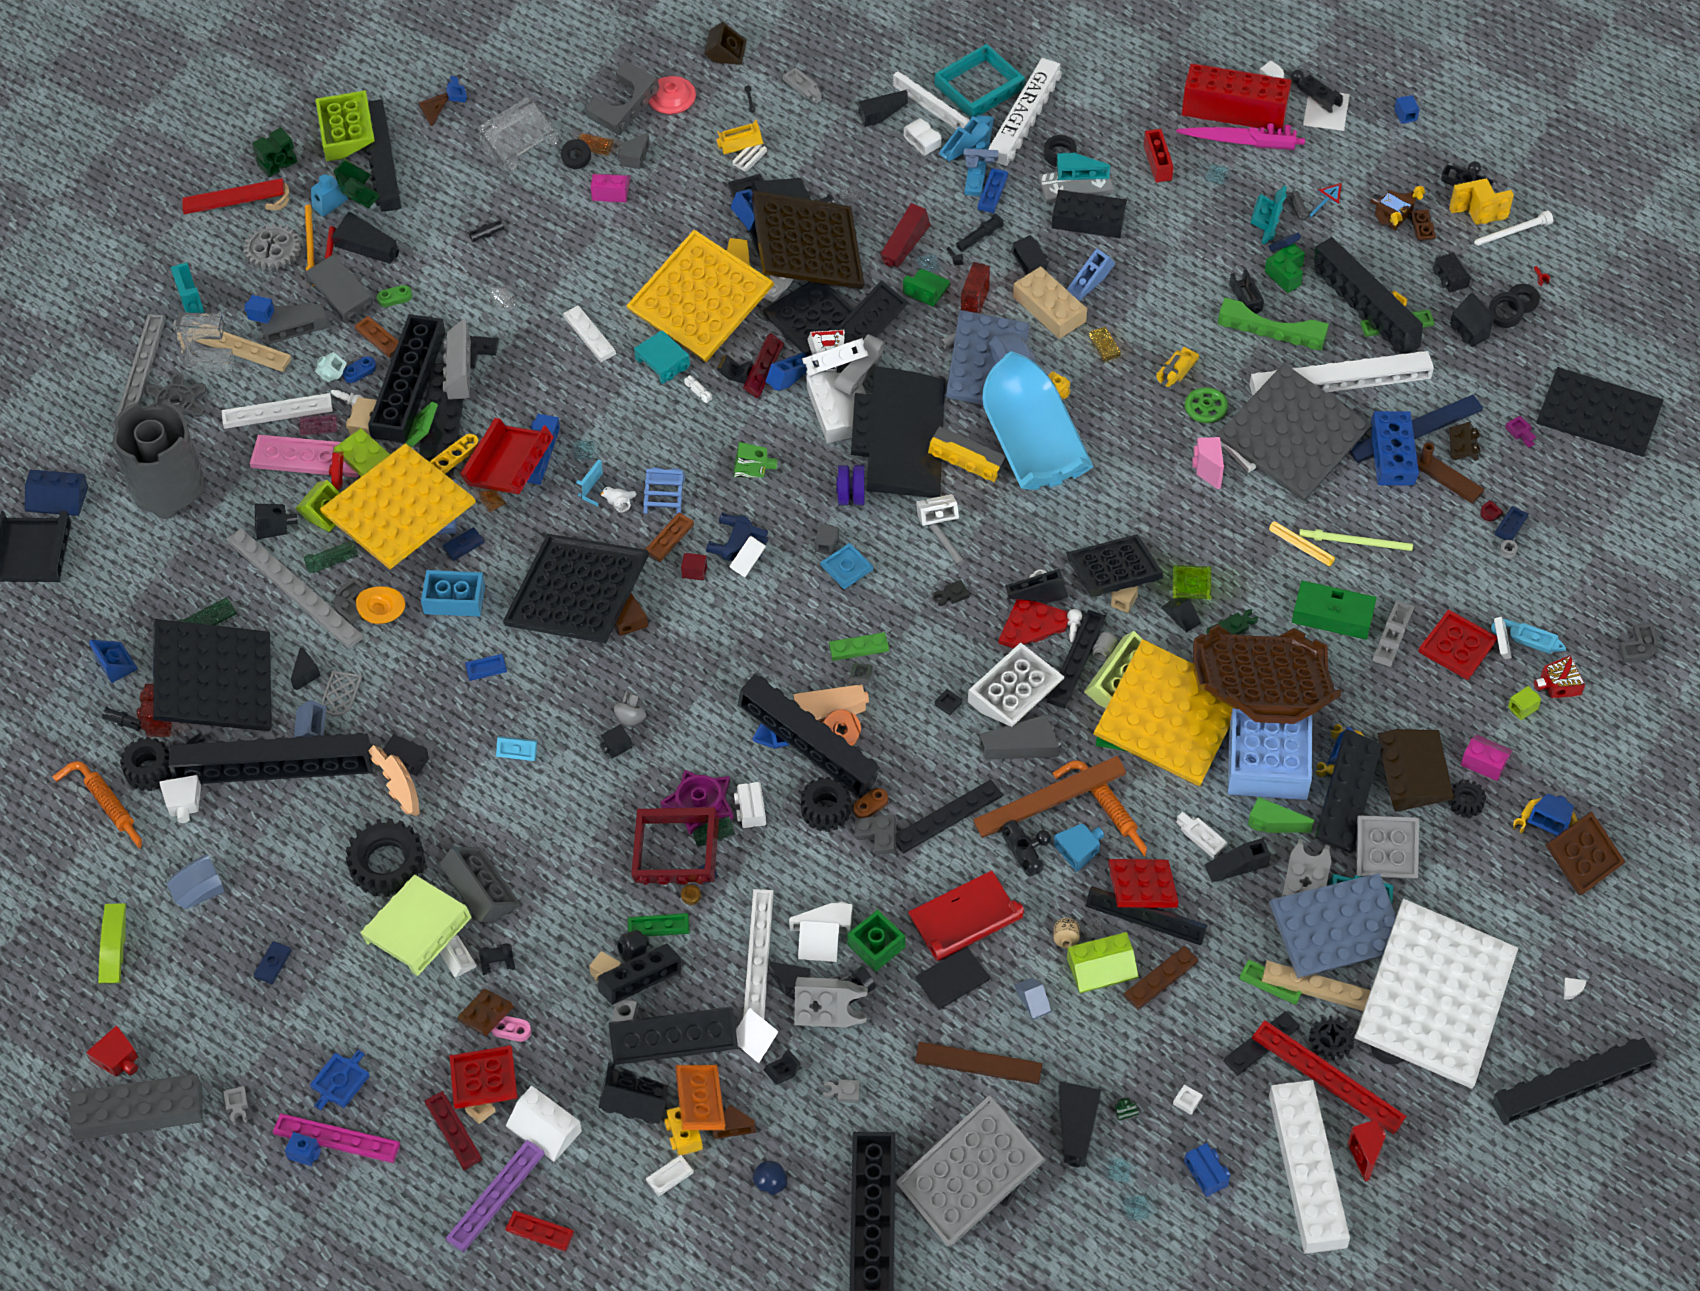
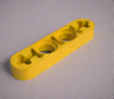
M474 434L464 435L432 459L430 463L444 474L474 452L479 443L478 437ZM458 450L461 451L462 454L459 456H455L452 454V452ZM445 460L448 462V465L442 466L439 462Z

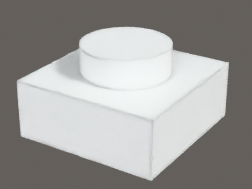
M1184 1085L1174 1099L1173 1105L1192 1115L1203 1095Z

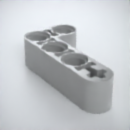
M868 334L863 344L868 356L853 360L839 374L834 388L852 395L874 372V367L879 365L885 342Z

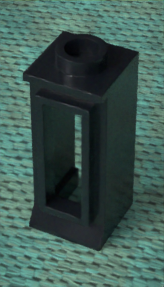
M1247 269L1243 271V278L1239 281L1236 280L1234 273L1230 274L1229 286L1232 288L1238 301L1243 302L1255 314L1263 311L1264 299ZM1245 287V289H1246L1248 295L1250 296V298H1251V300H1252L1251 302L1248 301V299H1247V297L1245 296V294H1244L1242 288Z

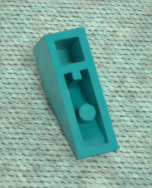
M1057 153L1058 181L1110 179V164L1077 153Z

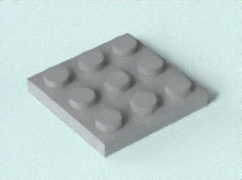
M1357 816L1356 875L1365 877L1380 873L1382 878L1418 879L1419 818Z

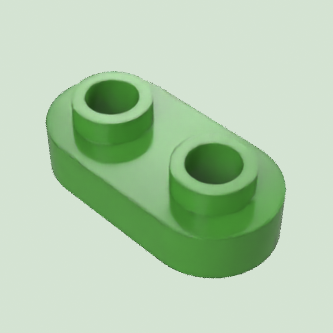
M406 285L385 289L377 294L378 304L382 307L405 303L412 298L411 288Z

